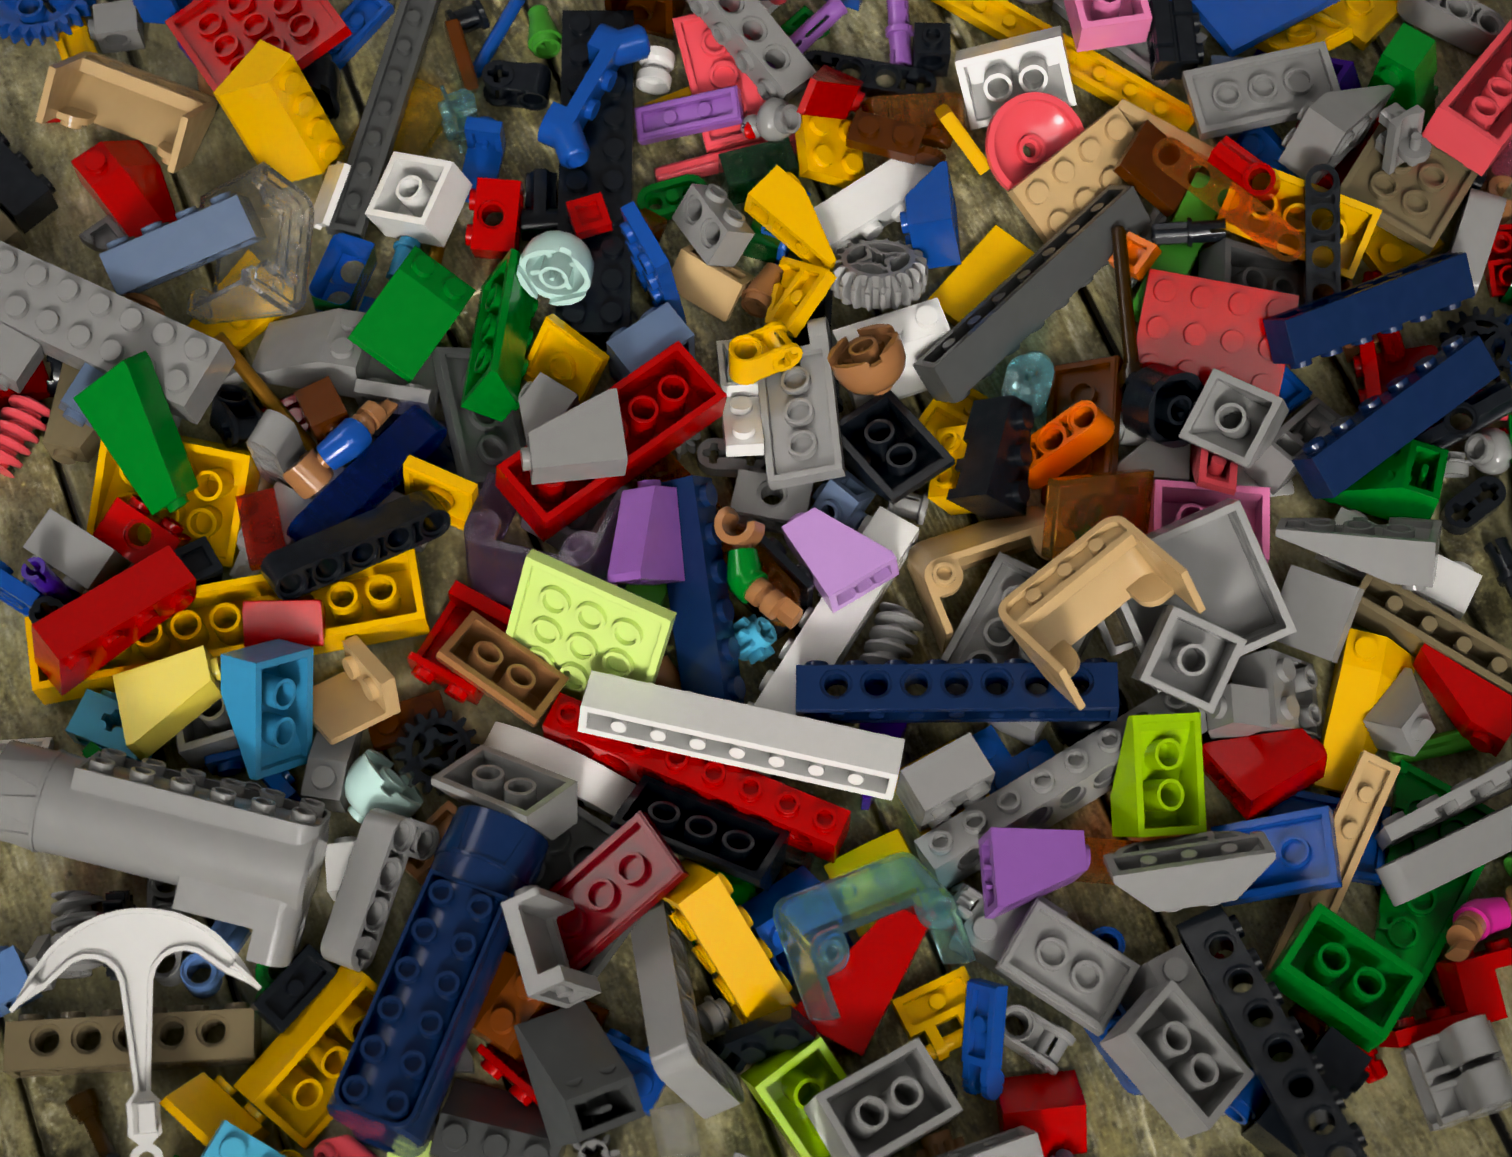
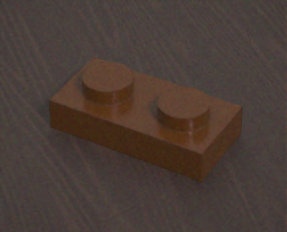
M437 690L400 701L401 712L369 727L368 730L374 750L380 752L397 747L394 744L395 739L407 737L401 729L405 723H409L415 727L413 717L418 713H421L427 720L428 712L436 708L439 718H442L446 710L440 691ZM436 727L439 733L449 731L445 728Z

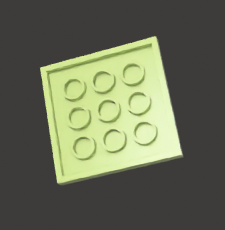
M532 548L525 557L506 634L569 677L560 693L582 701L591 670L655 684L677 613Z

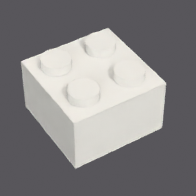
M394 151L365 215L387 237L399 239L401 236H409L423 244L445 247L473 184L453 161Z

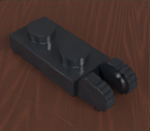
M789 1005L725 1031V1034L717 1036L713 1040L710 1039L709 1042L707 1041L706 1045L735 1074H739L747 1064L760 1062L768 1057L815 1040L816 1026Z

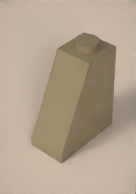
M65 363L62 365L42 443L50 456L59 463L69 465L75 464L76 461L89 463L100 448V437L94 428L86 424L83 427H79L69 422L62 416L64 411L58 408L63 396L80 371Z

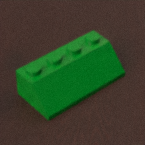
M513 248L509 250L481 286L460 406L500 422L512 410L517 411L520 407L518 400L521 391L520 384L529 364V360L525 358V353L532 341L534 332L530 328V322L538 307V299L530 296L520 285L517 277V268L521 255L518 250Z

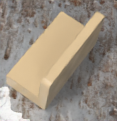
M691 244L680 250L672 268L679 296L724 322L730 319L742 292L755 278V276L736 265L735 267L706 265Z

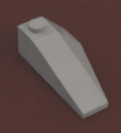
M1353 517V520L1346 521L1343 525H1335V520L1330 518H1281L1276 527L1275 536L1388 583L1401 585L1405 590L1422 591L1426 587L1433 588L1442 520L1389 517V524L1375 525L1369 522L1366 517Z

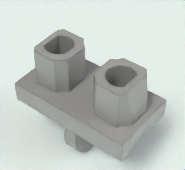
M1395 102L1380 111L1378 122L1387 130L1380 133L1376 138L1375 149L1383 155L1382 170L1388 175L1392 174L1401 163L1407 162L1409 166H1416L1430 157L1431 143L1428 139L1422 137L1421 134L1425 110L1418 104L1406 110Z

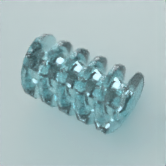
M1040 351L1029 352L1013 358L1007 366L1001 396L1015 395L1033 406L1034 418L1040 416L1045 412L1054 379L1055 370L1052 361Z

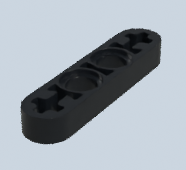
M812 50L804 54V57L812 66L814 64L820 65V68L824 65L833 66L841 72L846 69L857 70L860 73L858 79L864 82L860 91L866 93V97L924 106L933 101L936 94L937 80L930 71L821 50ZM881 75H889L895 80V84L890 87H881L875 80ZM902 79H905V80H906L905 89H904V90L901 89V80H902ZM918 83L925 84L923 92L916 91Z

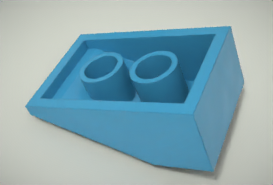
M275 639L222 653L221 695L249 778L258 780L307 764L313 744V647Z

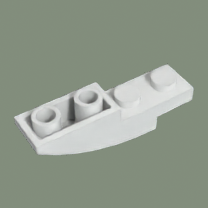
M732 339L716 341L719 387L727 394L723 415L721 416L726 457L764 455L758 381L750 385H740L734 382L729 376L728 356L729 343Z

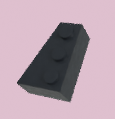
M1015 395L973 401L963 437L965 443H968L964 458L957 459L955 470L960 472L956 488L949 489L947 500L985 520L1026 516L1027 502L1030 498L1028 476L1029 465L1032 461L1030 442L1031 428L1034 425L1033 406Z

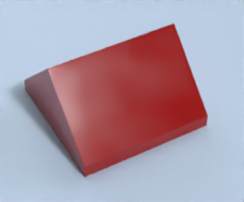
M1075 1070L1059 1071L1055 1076L1049 1073L1005 1077L1003 1093L996 1100L1000 1133L1021 1125L1036 1131L1044 1157L1055 1155L1059 1149L1069 1150L1073 1155L1087 1153L1086 1102Z

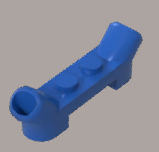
M601 23L587 44L589 64L591 66L567 107L553 101L545 114L538 131V142L555 149L561 166L570 169L577 168L588 161L591 152L583 133V128L588 120L593 121L597 116L601 105L600 99L605 91L610 92L614 87L619 67L648 58L650 54L649 39L645 28L639 24L617 29Z

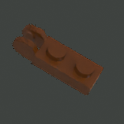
M857 110L846 137V146L913 165L919 163L935 167L939 162L946 160V154L938 150L937 147L944 150L950 148L953 138L944 130L941 131L933 127L926 129V127Z

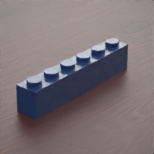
M1466 252L1440 253L1264 319L1263 323L1273 364H1289L1290 369L1303 368L1313 363L1312 358L1319 355L1320 357H1330L1343 352L1342 347L1351 344L1356 346L1373 341L1372 335L1376 333H1394L1402 330V324L1405 322H1422L1433 317L1432 312L1436 310L1450 311L1461 307L1462 300L1475 296Z
M1456 335L1441 344L1442 350L1436 355H1429L1417 361L1413 365L1415 369L1408 375H1401L1387 383V391L1383 394L1372 396L1358 405L1359 411L1353 416H1345L1335 421L1330 426L1332 431L1327 435L1316 437L1302 446L1304 452L1295 457L1292 462L1313 498H1335L1498 377L1500 372L1480 336L1463 338L1462 335Z
M696 475L661 482V486L677 487L685 581L667 583L670 610L677 613L673 624L681 689L745 704L746 688L740 676L738 662L740 647L734 634V607L728 593L727 564L723 558L722 541L716 535L714 529V520L717 515L716 504L718 501L716 488L712 483V478Z

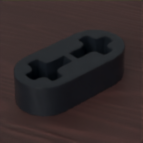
M1482 476L1451 498L1444 506L1439 517L1442 520V527L1454 535H1463L1494 513L1503 503L1506 497L1504 484L1493 476ZM1490 490L1493 492L1492 498H1486L1481 503H1478L1476 500L1482 491L1487 492ZM1467 507L1469 512L1464 520L1458 519L1455 521L1452 518L1454 512L1459 513Z

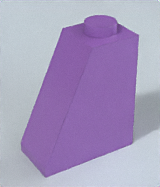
M658 479L638 481V488L622 491L607 574L608 582L611 584L654 586L685 581L677 487L661 486V480Z
M991 827L978 840L985 919H994L1036 898H1040L1075 882L1088 870L1091 862V850L1089 845L1085 844L1084 830Z

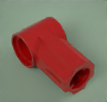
M1227 135L1211 151L1207 163L1247 191L1253 198L1259 201H1266L1272 199L1278 193L1281 181L1274 169ZM1260 173L1270 174L1271 181L1267 188L1263 190L1253 189L1252 181L1255 176Z

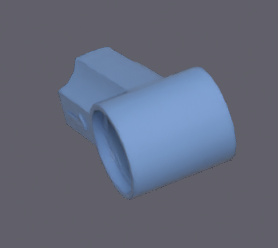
M216 920L210 928L220 935L237 954L251 935V932L245 927ZM193 953L184 959L180 967V976L186 988L193 996L209 998L220 990L222 977L225 973L198 954ZM201 968L211 969L210 977L202 983L192 982V976L197 970Z

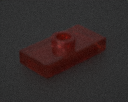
M274 488L235 496L251 571L259 570L263 559L268 554L287 546Z

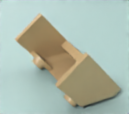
M82 52L49 66L35 122L43 124L58 118L63 126L77 130L82 129V126L95 123L157 147L156 153L162 157V162L168 165L167 171L174 174L192 163L213 120L218 101L208 94L94 52Z
M1028 506L1026 516L984 520L917 542L911 547L907 558V568L941 654L946 650L954 632L941 599L955 594L960 589L963 582V570L994 561L999 551L1009 556L1034 548L1041 558L1051 561L1074 543L1070 531L1045 509L1038 506Z
M1111 516L1101 520L1007 595L999 605L998 614L1007 630L1041 674L1081 711L1086 705L1071 680V677L1077 673L1080 667V657L1072 647L1074 643L1130 598H1133L1142 606L1155 607L1163 604L1176 594L1199 614L1205 611L1206 608L1185 567L1126 518Z

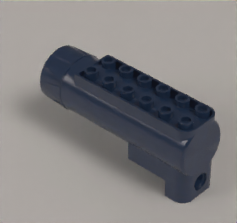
M460 806L457 808L434 854L432 866L326 1106L330 1116L349 1127L354 1137L364 1145L400 1157H417L427 1149L430 1140L432 1141L437 1127L435 1119L511 939L501 902L514 897V892L522 887L536 885L549 848L547 840L539 832L511 816L480 806Z

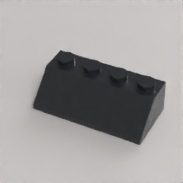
M643 775L610 822V827L618 830L637 812L643 811L649 816L674 854L686 859L688 858L691 861L766 891H769L783 868L790 832L647 775Z

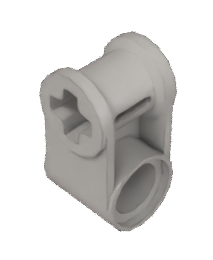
M1019 1004L1006 1007V1018H1018L1024 1026V1032L1020 1036L1010 1034L1005 1027L1003 1045L1025 1058L1026 1061L1037 1069L1055 1076L1059 1071L1057 1067L1059 1060L1066 1048L1073 1046L1076 1038L1063 1027L1047 1021L1025 1006ZM1053 1042L1052 1048L1050 1049L1049 1053L1046 1054L1047 1049L1049 1048L1050 1044Z

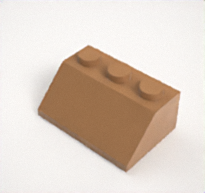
M475 611L468 615L436 654L437 661L533 728L536 727L569 680V677Z

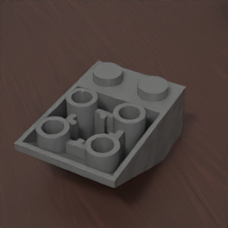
M584 1001L514 1025L551 1148L579 1143L645 1116L633 1075Z

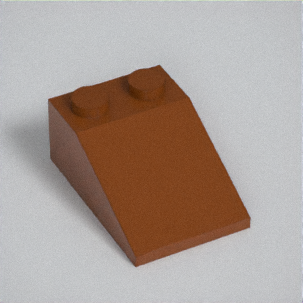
M505 951L471 1033L520 1064L523 1055L514 1025L556 1011L560 1007L527 996L517 958Z

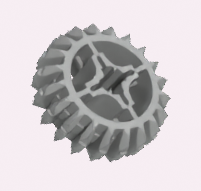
M874 238L871 241L861 239L857 244L848 243L847 248L837 249L835 254L836 263L832 271L836 276V280L830 288L834 293V297L841 299L842 304H852L854 309L867 308V311L880 309L883 312L887 308L898 310L900 305L910 306L911 301L920 300L921 294L926 292V285L928 284L927 261L923 257V252L913 249L912 244L904 245L901 240L893 242L889 238L885 240Z

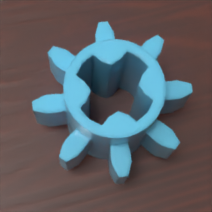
M752 614L748 618L743 616L733 624L735 638L740 647V660H749L753 665L759 660L763 662L775 653L771 644L777 641V633L770 621L763 617L757 618L755 614Z

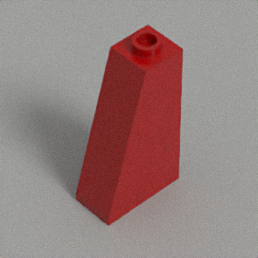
M905 902L902 908L893 904L794 1009L816 1026V1032L864 1057L931 926L930 922L924 920L927 913L908 902Z

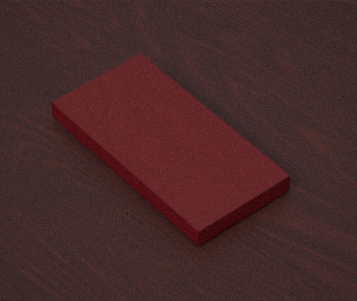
M643 811L637 812L548 890L569 898L574 902V910L556 919L567 959L572 969L581 970L689 876L649 816Z

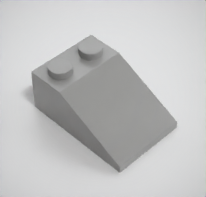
M1388 84L1326 92L1315 102L1309 100L1297 115V119L1301 121L1298 127L1292 128L1284 138L1281 146L1285 150L1278 162L1303 180H1305L1307 173L1315 165L1327 164L1335 168L1363 143L1395 88ZM1323 171L1316 172L1311 177V183L1317 184L1328 173Z
M337 308L269 322L252 368L265 383L298 389L329 376L338 395L355 398L353 391L356 379H366L371 355L347 338L366 313Z

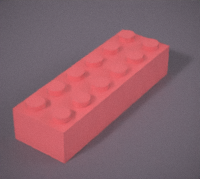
M1512 19L1441 102L1422 132V137L1428 139L1436 148L1441 149L1480 176L1484 175L1512 139Z

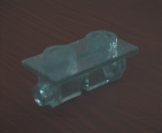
M441 85L440 90L443 101L437 102L443 119L441 124L448 142L454 140L461 153L463 152L461 142L466 140L464 131L467 116L478 118L475 96L472 91L465 88L447 94L444 86Z

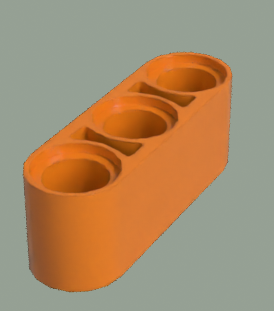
M1081 400L1031 435L1030 442L1032 461L1029 465V488L1040 489L1107 443L1114 433V421L1092 401Z

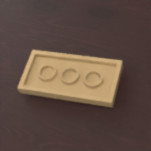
M1117 106L1109 109L1007 192L1044 244L1109 185H1129L1113 170L1136 132Z

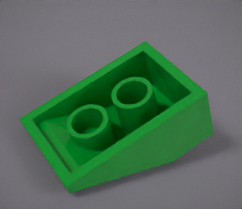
M414 246L347 339L410 383L476 290L417 246Z

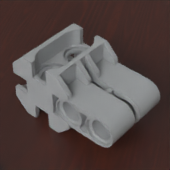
M1485 1014L1456 1022L1439 1034L1412 1043L1408 1049L1400 1052L1430 1132L1453 1127L1471 1119L1476 1120L1508 1109L1512 1105V1075L1490 1020H1487Z

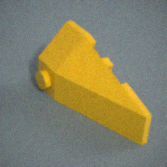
M1350 628L1338 662L1334 665L1321 735L1322 739L1320 742L1328 755L1325 774L1323 778L1313 783L1312 787L1342 794L1360 753L1363 750L1374 755L1377 753L1378 749L1375 747L1363 719L1405 667L1411 668L1413 673L1415 671L1412 666L1415 657L1389 637Z

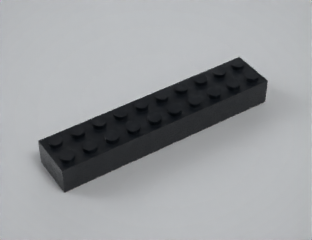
M563 10L561 105L567 107L591 66L589 64L587 44L597 27L601 23L617 29L635 25L634 10ZM635 62L619 67L614 87L610 92L605 91L600 99L601 105L597 116L593 121L588 120L583 128V133L591 152L588 161L580 167L571 169L561 166L559 162L557 230L575 235L565 202L599 192L602 193L612 222V231L581 239L588 246L594 261L592 283L587 290L586 296L581 301L572 305L556 306L555 312L556 316L602 351H607L606 342L616 330L622 327L628 328L632 325L633 264L630 260L631 254L625 244L626 238L619 224L624 222L620 208L634 201Z

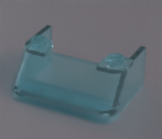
M899 852L887 855L786 895L775 904L773 921L809 1020H835L840 1018L826 977L841 971L848 963L850 950L844 933L912 905L920 923L930 929L942 964L971 963L976 960L954 897L913 854Z

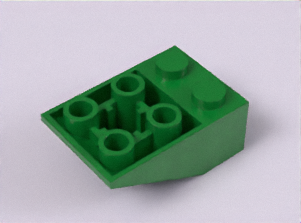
M1413 439L1335 498H1323V500L1389 520V517L1431 519L1440 500L1449 450Z

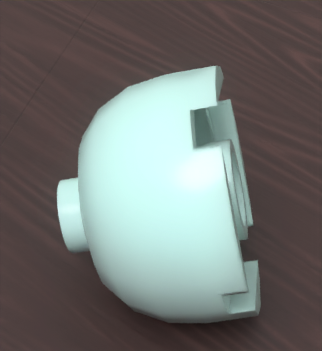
M560 230L546 231L532 238L524 248L517 268V277L520 285L530 296L537 299L539 294L549 298L548 304L555 306L572 305L581 301L586 296L587 290L592 283L594 261L588 246L580 238Z
M367 749L359 756L347 771L344 788L345 796L351 804L347 808L348 812L360 824H362L367 813L374 808H381L410 818L422 806L423 797L416 786L411 788L408 786L410 778L406 774L399 776L390 769L394 763L372 749Z

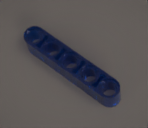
M419 404L411 406L294 518L287 529V536L296 542L376 508L404 481L403 463L410 454L425 461L443 442L447 435V428Z

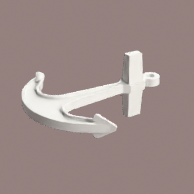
M129 908L116 910L91 918L74 927L60 937L45 952L29 974L15 1003L9 1008V1011L13 1013L20 1005L45 990L71 964L78 961L97 960L107 964L115 972L120 986L134 1093L125 1104L127 1137L138 1144V1146L132 1150L129 1157H139L143 1152H150L154 1157H164L160 1148L152 1144L163 1133L160 1117L161 1105L159 1104L161 1100L151 1091L153 978L160 962L172 953L182 951L195 953L223 973L251 985L258 991L262 988L240 956L220 935L193 918L164 909Z

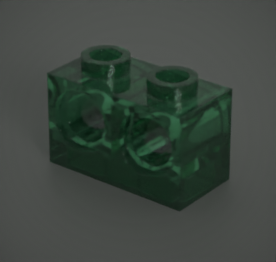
M789 137L778 142L768 141L718 154L719 179L722 188L727 192V197L733 205L745 203L748 193L776 165L785 172L793 173L798 178L799 166Z

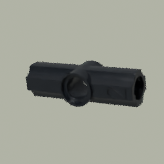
M1502 379L1465 400L1414 438V440L1447 449L1460 441L1468 440L1471 435L1512 413V388L1505 379ZM1458 413H1464L1471 418L1472 424L1468 429L1457 430L1450 423L1451 417Z

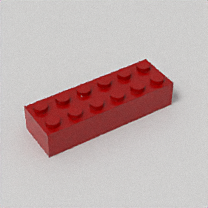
M679 341L609 388H617L628 456L625 476L531 485L530 471H522L520 450L496 466L495 486L543 542L723 415L727 394Z

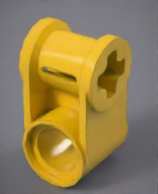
M781 321L770 322L762 328L739 335L731 340L728 349L729 376L740 385L754 384L758 380L794 367L801 360L803 351L797 343H793L790 340L784 323Z

